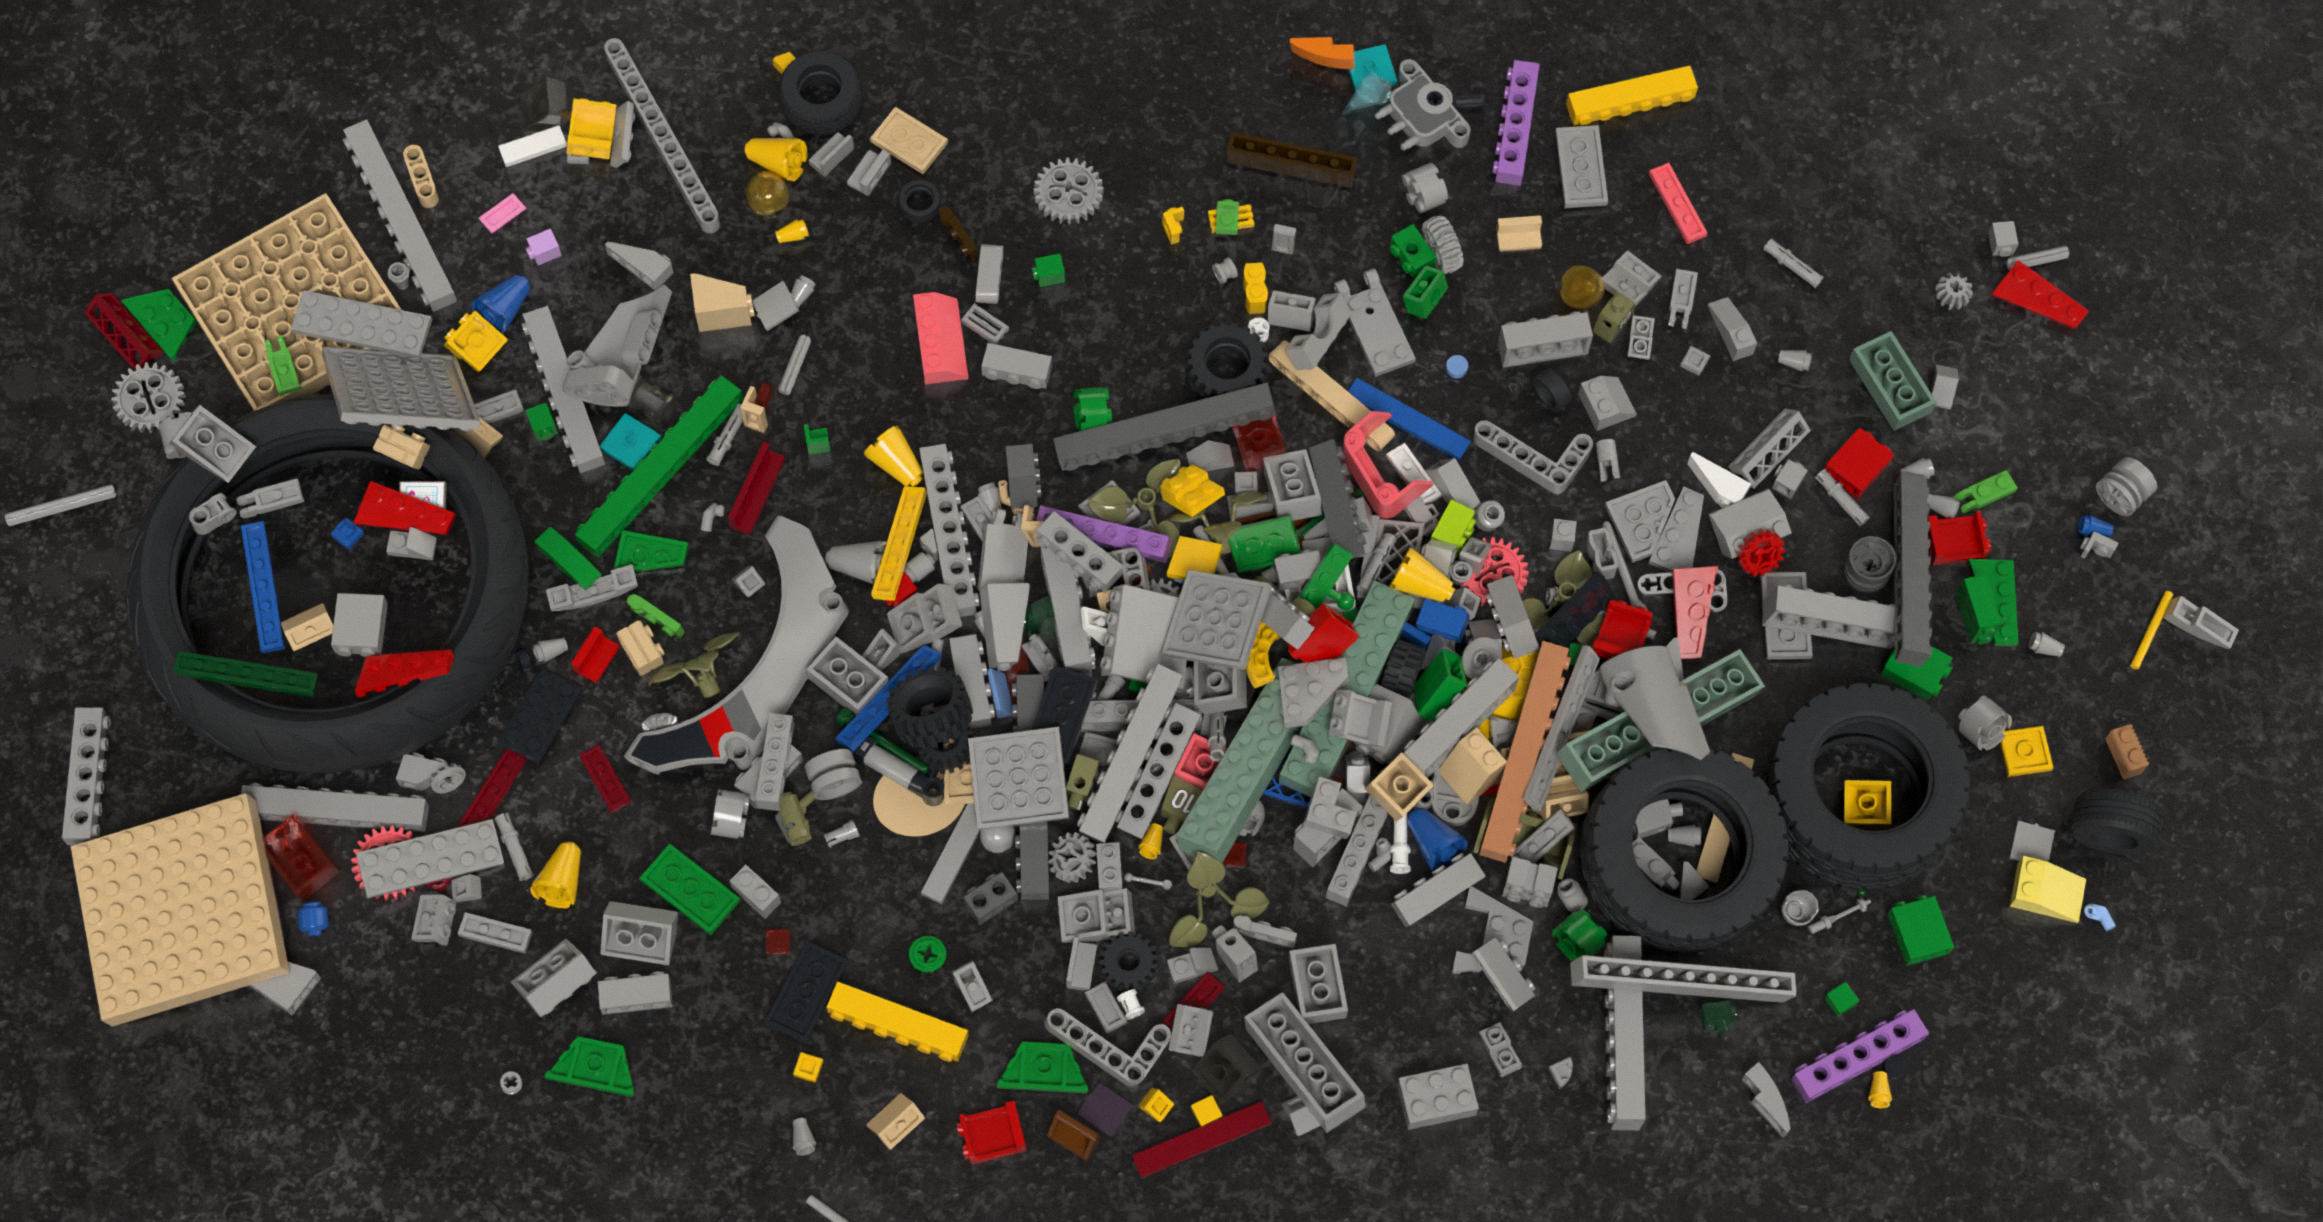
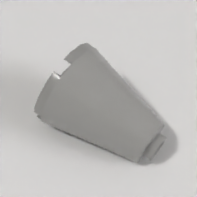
M873 541L831 547L830 551H827L825 561L830 569L874 585L887 542Z

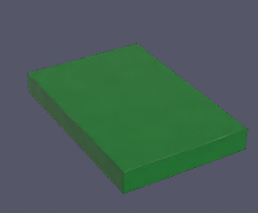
M1291 515L1243 525L1228 539L1238 573L1274 565V559L1280 555H1297L1301 552Z

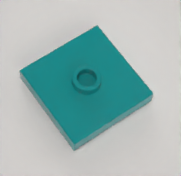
M1386 44L1355 51V69L1348 70L1356 93L1397 84V78Z
M625 413L599 447L601 451L634 471L636 464L649 455L652 446L659 443L662 437Z

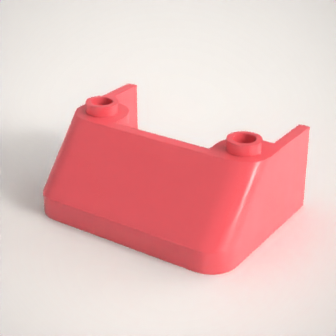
M1372 411L1345 434L1343 450L1346 458L1343 460L1376 515L1382 519H1391L1434 484L1432 481L1414 480L1399 492L1394 484L1384 482L1365 451L1364 445L1366 437L1392 417L1389 412Z

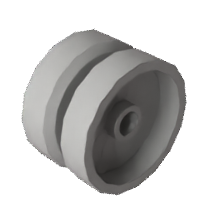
M848 749L832 750L820 754L806 763L804 767L808 780L813 781L811 789L815 799L829 800L838 798L854 791L861 785L862 781L859 771L853 768L856 764L852 751Z

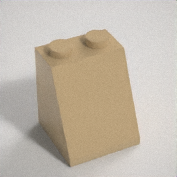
M695 273L690 274L699 332L752 325L751 317L755 316L751 294L746 293L745 286Z
M1476 728L1458 742L1439 768V775L1463 803L1468 806L1501 780L1507 761Z

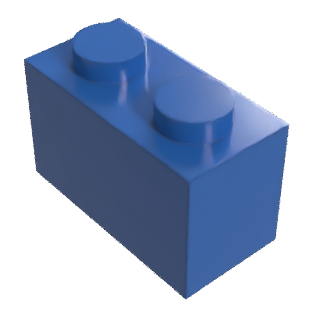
M1425 599L1416 622L1418 630L1461 643L1470 619L1466 609L1457 605H1453L1452 608L1444 605V602Z

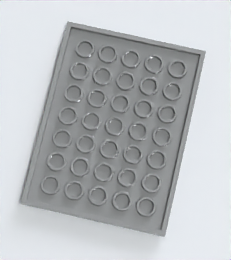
M337 347L322 348L323 361L341 421L347 424L365 422L373 426H378L382 423L390 424L394 427L413 425L416 428H426L427 426H432L442 430L459 428L463 431H472L473 429H479L480 419L455 355L422 353L420 359L379 350Z

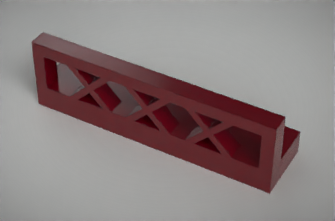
M101 293L94 296L84 314L135 371L137 364L143 369L145 362H148L149 359L161 358L164 351L113 293ZM97 307L100 309L101 319L94 314ZM108 321H111L114 325V334L109 331ZM121 336L127 339V348H124L122 345ZM134 351H137L142 356L139 363L135 360Z
M762 443L728 516L731 529L750 536L786 460L785 456L771 451L769 443Z

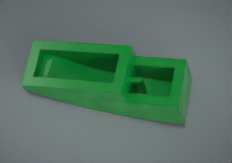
M549 527L534 541L540 552L553 561L558 569L585 591L602 576L577 549L552 527Z

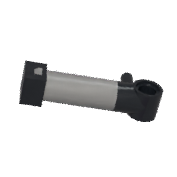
M869 736L852 752L856 763L863 767L865 765L871 767L921 797L926 805L937 806L943 802L944 784L942 780L936 777L939 769H937L936 773L931 771V768L927 774L922 773L912 765L878 746L876 740ZM930 789H936L939 791L937 794L928 793Z

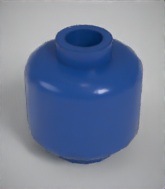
M321 902L302 904L303 908H300L297 912L299 930L307 932L308 936L322 935V930L329 927L327 907L321 905Z

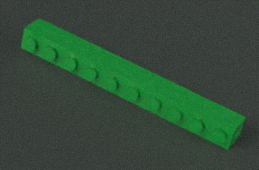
M720 376L717 381L713 380L708 386L706 393L696 398L693 407L688 412L685 411L680 416L679 422L666 431L660 443L652 446L649 455L636 464L635 470L622 479L620 486L615 491H611L608 494L604 504L594 509L591 518L577 528L575 536L578 544L599 558L622 533V530L635 519L731 414L736 405L741 403L743 400L742 391L723 376Z

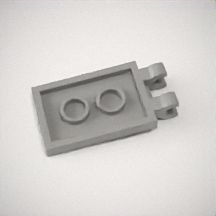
M996 509V512L993 511L991 514V524L987 523L984 525L978 590L986 584L1024 583L1028 540L1021 530L1023 514L1017 513V516H1013L1012 525L1003 523L1006 510Z

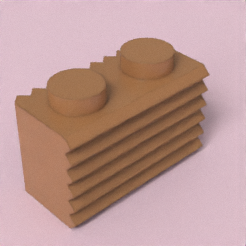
M2130 724L2112 730L2105 738L2123 779L2142 774L2149 764L2145 757L2146 754L2143 753L2144 750L2141 749L2142 746L2139 745L2140 742L2137 741L2138 737H2135L2136 733L2132 729L2133 725Z

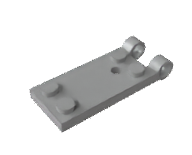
M1373 268L1363 272L1368 290L1351 296L1345 279L1333 283L1335 293H1341L1352 313L1348 320L1374 376L1377 377L1412 364L1416 358L1380 284L1378 273ZM1371 308L1374 313L1367 314L1365 310Z

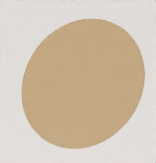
M939 771L936 777L942 780L944 784V774H940ZM884 775L878 782L873 797L874 810L880 822L889 830L905 836H925L938 832L951 824L965 806V804L945 805L944 800L937 806L926 805L921 797ZM936 789L928 791L929 794H937L939 792Z

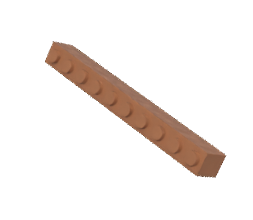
M1545 641L1542 642L1479 855L1505 863L1508 856L1513 857L1517 843L1512 841L1514 835L1519 836L1523 822H1519L1520 814L1525 815L1528 807L1523 797L1537 764L1538 753L1542 751L1546 741L1543 738L1544 732H1549L1553 718H1549L1551 710L1556 711L1559 698L1555 697L1557 690H1562L1565 678L1561 677L1563 669L1568 670L1571 660V657L1567 656L1569 648Z

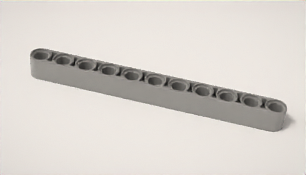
M609 39L604 46L608 63L630 102L634 103L636 113L701 229L706 233L716 232L720 227V221L715 206L625 46L619 39ZM650 117H656L654 120H649ZM659 134H666L665 136H662V137H659V136H658ZM671 150H674V151H675L674 153H671V154L667 153L668 151H671ZM680 167H684V168H685V169H683V170H676V169H678V168H680ZM689 184H694L693 187H686ZM698 201L704 202L702 204H695ZM707 218H713L712 221H705Z

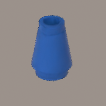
M2083 515L2079 520L2078 532L2082 533L2083 536H2091L2093 532H2097L2105 537H2111L2113 524H2109L2092 515Z

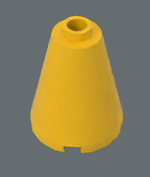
M752 138L745 145V154L749 160L782 178L795 181L803 172V169L800 167L802 161L806 162L807 147L806 143L798 138Z
M897 425L879 436L874 446L871 444L864 452L866 458L906 487L910 485L915 487L923 480L921 477L923 471L901 429Z
M1411 547L1403 558L1396 572L1395 579L1392 580L1389 586L1393 590L1442 603L1445 599L1449 601L1455 590L1450 579Z
M561 843L538 874L530 888L531 894L537 900L541 897L546 900V905L556 908H569L570 904L574 905L581 859V850L575 843Z

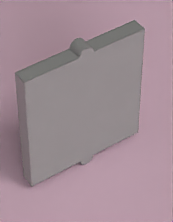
M784 281L752 300L758 313L757 317L761 319L767 331L799 311L793 300L794 295L789 292Z
M2017 821L2009 859L2020 861L2023 856L2049 862L2055 830L2040 827L2037 823L2033 825Z

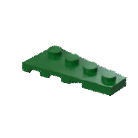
M1969 559L1967 563L1973 577L1986 574L2001 620V625L1992 638L1994 646L2017 647L2018 627L2014 560Z

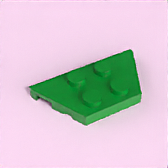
M169 289L123 299L121 302L161 347L170 360L174 362L177 359L176 354L181 345L184 346L189 332L193 330L196 324L194 317Z
M578 1036L572 1042L570 1048L558 1058L559 1061L554 1067L545 1073V1078L548 1080L634 1097L625 1048L622 1045Z
M1022 1042L1014 1058L1008 1064L1002 1078L997 1083V1088L1088 1093V1087L1075 1061L1073 1052L1067 1044Z

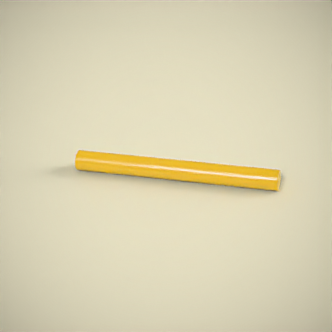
M2170 591L2164 592L2130 665L2133 669H2139L2173 597V593Z

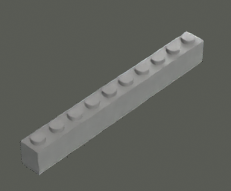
M367 119L343 129L346 136L343 142L348 151L352 149L354 155L351 158L356 168L361 167L363 172L360 173V176L365 185H370L371 189L368 192L373 202L378 201L380 206L377 207V210L382 219H387L388 224L385 226L391 237L395 235L397 241L394 244L399 254L404 253L406 258L403 259V262L409 268V271H413L415 276L411 278L417 289L421 287L423 293L420 296L425 306L430 305L432 311L435 312L457 302L455 294Z
M1583 955L1571 962L1572 986L1770 1002H1785L1797 996L1795 973Z

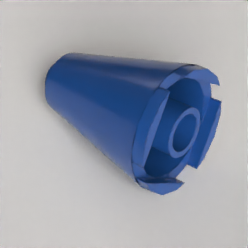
M512 276L475 298L471 304L473 312L477 311L494 328L504 333L509 328L530 291L529 281L523 276Z
M1415 809L1409 814L1407 823L1431 870L1433 868L1436 870L1442 865L1447 868L1453 864L1451 859L1459 852L1464 853L1468 846L1467 840L1426 809Z

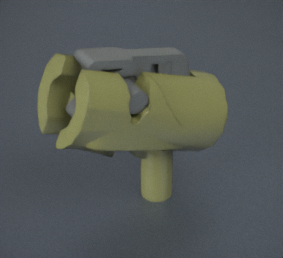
M812 791L801 800H799L798 795L792 794V792L783 794L781 811L775 816V819L785 839L792 846L803 844L812 838L809 819H806L804 815L806 814V807L815 800Z

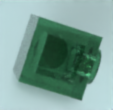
M1730 1000L1702 1004L1699 1009L1703 1032L1715 1031L1716 1034L1726 1033L1732 1028L1735 1023L1734 1021L1737 1020L1735 1007H1731Z

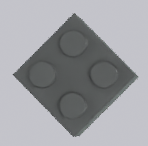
M1032 444L1006 446L1011 509L1024 508V505L1038 507L1037 498L1041 497V486L1036 484V482H1040L1039 468H1035V466H1039L1038 453H1033Z

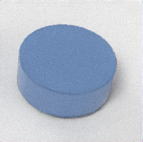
M1454 355L1447 360L1446 372L1449 376L1461 378L1467 373L1468 362L1464 357Z

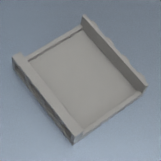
M1124 584L1113 587L1110 594V612L1107 616V634L1104 638L1105 650L1101 660V676L1114 675L1147 683L1145 681L1151 667L1156 669L1157 665L1160 664L1183 675L1177 691L1183 690L1187 660L1166 657L1162 654L1179 600L1178 597Z

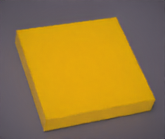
M1180 536L1167 571V577L1185 581L1188 570L1214 574L1223 550L1222 544Z
M2043 726L2003 732L2006 736L1999 744L2007 777L2053 770Z

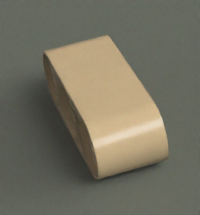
M410 145L403 152L407 168L419 202L423 207L432 208L439 201L434 182L422 149L418 145Z

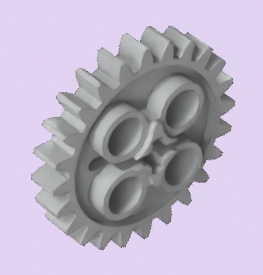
M1069 158L1066 159L1065 163L1058 159V165L1055 166L1050 162V169L1043 167V174L1038 173V180L1034 182L1036 187L1034 188L1035 203H1039V210L1044 209V216L1051 214V221L1059 218V223L1062 224L1063 220L1067 219L1068 225H1070L1072 219H1075L1079 223L1080 217L1087 220V213L1094 215V208H1100L1099 202L1103 201V195H1101L1103 194V187H1101L1102 179H1098V172L1093 173V166L1086 168L1085 161L1079 165L1078 159H1075L1073 163H1070ZM1057 178H1064L1065 180H1064V181H1057L1056 179H1057ZM1080 182L1086 183V185L1079 186L1077 184ZM1054 196L1060 197V199L1053 200L1051 198ZM1074 201H1079V202H1081V203L1078 204V205H1075V204H1073L1072 202H1074Z
M145 362L143 369L137 364L136 371L128 368L130 375L121 374L123 382H115L119 389L112 390L114 395H116V397L111 398L112 402L116 404L113 406L115 412H118V418L123 419L124 425L130 424L132 430H135L138 426L141 433L144 432L145 428H148L149 432L152 433L153 427H157L160 431V423L170 416L172 420L175 419V413H182L178 406H185L184 401L181 400L186 397L185 393L182 392L185 388L182 383H179L181 381L178 376L174 377L175 373L173 370L167 372L165 365L159 370L157 363H154L153 367L150 368L149 364ZM142 381H146V387L150 393V399L156 411V414L154 415L152 414L151 407L147 402V395L143 389ZM161 381L158 387H151L154 382ZM135 388H138V389H139V392H138L137 394H135V395H131V394H130V392H131L133 389H135ZM161 401H168L165 406L158 407ZM140 408H146L143 414H137Z

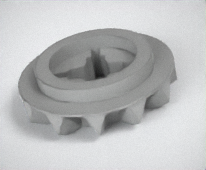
M669 713L656 714L647 717L641 725L645 732L660 730L677 725L678 718Z
M452 763L450 766L444 765L442 769H437V773L431 775L432 780L429 784L436 793H448L462 784L465 779V771L461 765H456L455 763Z

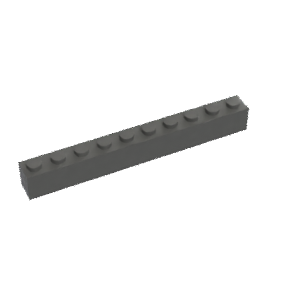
M1264 383L1053 439L1062 471H1071L1079 466L1095 465L1102 460L1117 459L1125 454H1137L1148 448H1160L1164 444L1171 442L1179 443L1187 438L1202 437L1214 431H1225L1229 427L1244 426L1256 420H1267L1271 416H1275L1276 413L1269 385Z
M1901 472L1894 483V551L1896 554V565L1894 567L1895 662L1922 667L1926 659H1930L1932 654V646H1930L1932 628L1929 627L1932 611L1929 609L1931 574H1928L1931 557L1928 556L1930 521H1927L1930 505L1927 504L1929 487H1927V477Z
M1044 674L1016 675L1017 683H1012V696H1017V704L1012 705L1013 718H1017V726H1013V733L1032 730L1044 695ZM1047 822L1015 825L1020 826V835H1015V847L1020 848V857H1016V871L1021 870V879H1016V893H1021V900L1049 899Z

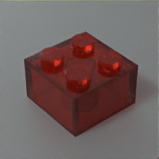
M1276 415L1271 416L1267 420L1252 421L1244 426H1233L1245 472L1263 468L1264 457L1287 453Z

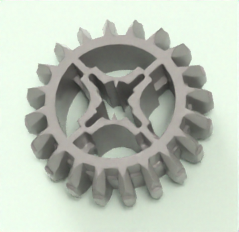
M1440 215L1429 218V220L1423 223L1422 236L1437 257L1436 268L1444 271V274L1452 273L1463 265V253L1459 239L1453 230V226L1450 225V222L1444 216Z

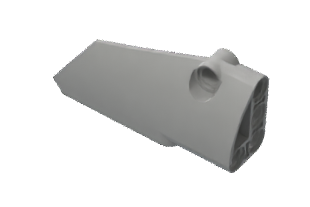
M662 285L657 290L643 297L620 303L585 352L577 350L569 355L567 365L572 370H569L562 391L570 397L592 404L614 407L627 406L641 367L647 364L650 359L672 291L667 286Z
M1649 646L1634 649L1615 656L1601 665L1600 672L1605 686L1608 688L1605 700L1614 707H1622L1651 746L1681 751L1699 760H1702L1710 753L1686 684H1680L1667 647Z

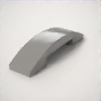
M631 564L611 570L610 575L600 577L586 591L578 584L572 586L563 584L546 589L551 611H562L581 608L615 598L636 588L638 583L634 567Z

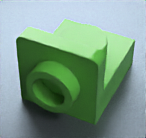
M1229 199L1217 201L1216 234L1237 235L1239 202Z

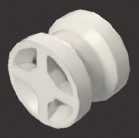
M1260 317L1252 319L1248 324L1250 333L1253 334L1255 331L1260 336V342L1263 341L1265 343L1269 337V323Z

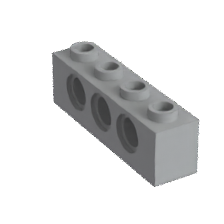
M1055 511L1037 529L1036 539L1039 545L1044 549L1049 548L1054 552L1055 557L1059 561L1068 563L1078 576L1083 575L1087 578L1090 585L1096 590L1100 589L1106 593L1123 574V565ZM1058 537H1063L1066 539V541L1063 543H1059L1055 539ZM1081 551L1083 555L1075 556L1073 552ZM1096 564L1099 565L1101 568L1099 570H1093L1090 568V566Z
M769 714L755 799L759 809L781 811L794 731V721L791 715Z

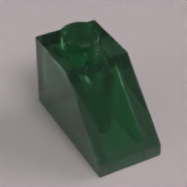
M1051 595L1045 596L1027 606L1023 629H1027L1028 636L1055 632Z

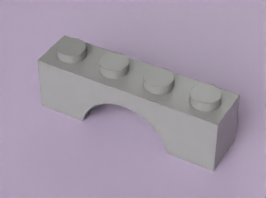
M1341 293L1323 295L1314 307L1316 316L1314 333L1294 336L1285 349L1296 370H1311L1315 368L1352 314Z
M1464 587L1454 590L1450 600L1445 599L1444 605L1452 608L1453 605L1463 607L1468 612L1470 621L1475 617L1481 598ZM1432 635L1421 669L1425 671L1442 648L1457 654L1455 652V641Z

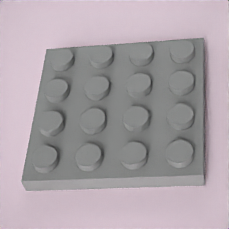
M1188 570L1162 654L1166 657L1246 670L1272 586L1265 582Z
M1059 727L968 738L978 830L1070 819Z

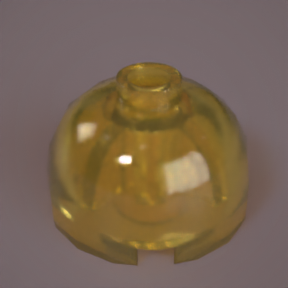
M763 171L757 173L749 180L746 198L754 212L761 215H773L776 211L783 210L789 201V189L786 181L779 174L772 171Z
M1584 265L1573 266L1566 271L1561 280L1563 282L1562 289H1560L1561 297L1568 306L1574 308H1592L1599 303L1605 291L1602 276L1595 269Z

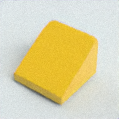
M790 52L773 58V65L782 74L787 65L795 60V57Z
M1151 1088L1138 1106L1158 1122H1161L1174 1103L1159 1089Z

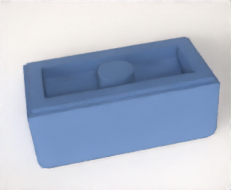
M992 668L988 669V680L996 716L998 718L1012 716L1013 707L1005 674Z

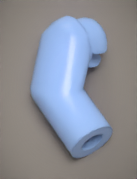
M2088 904L2084 908L2085 915L2100 921L2105 931L2116 927L2106 907Z

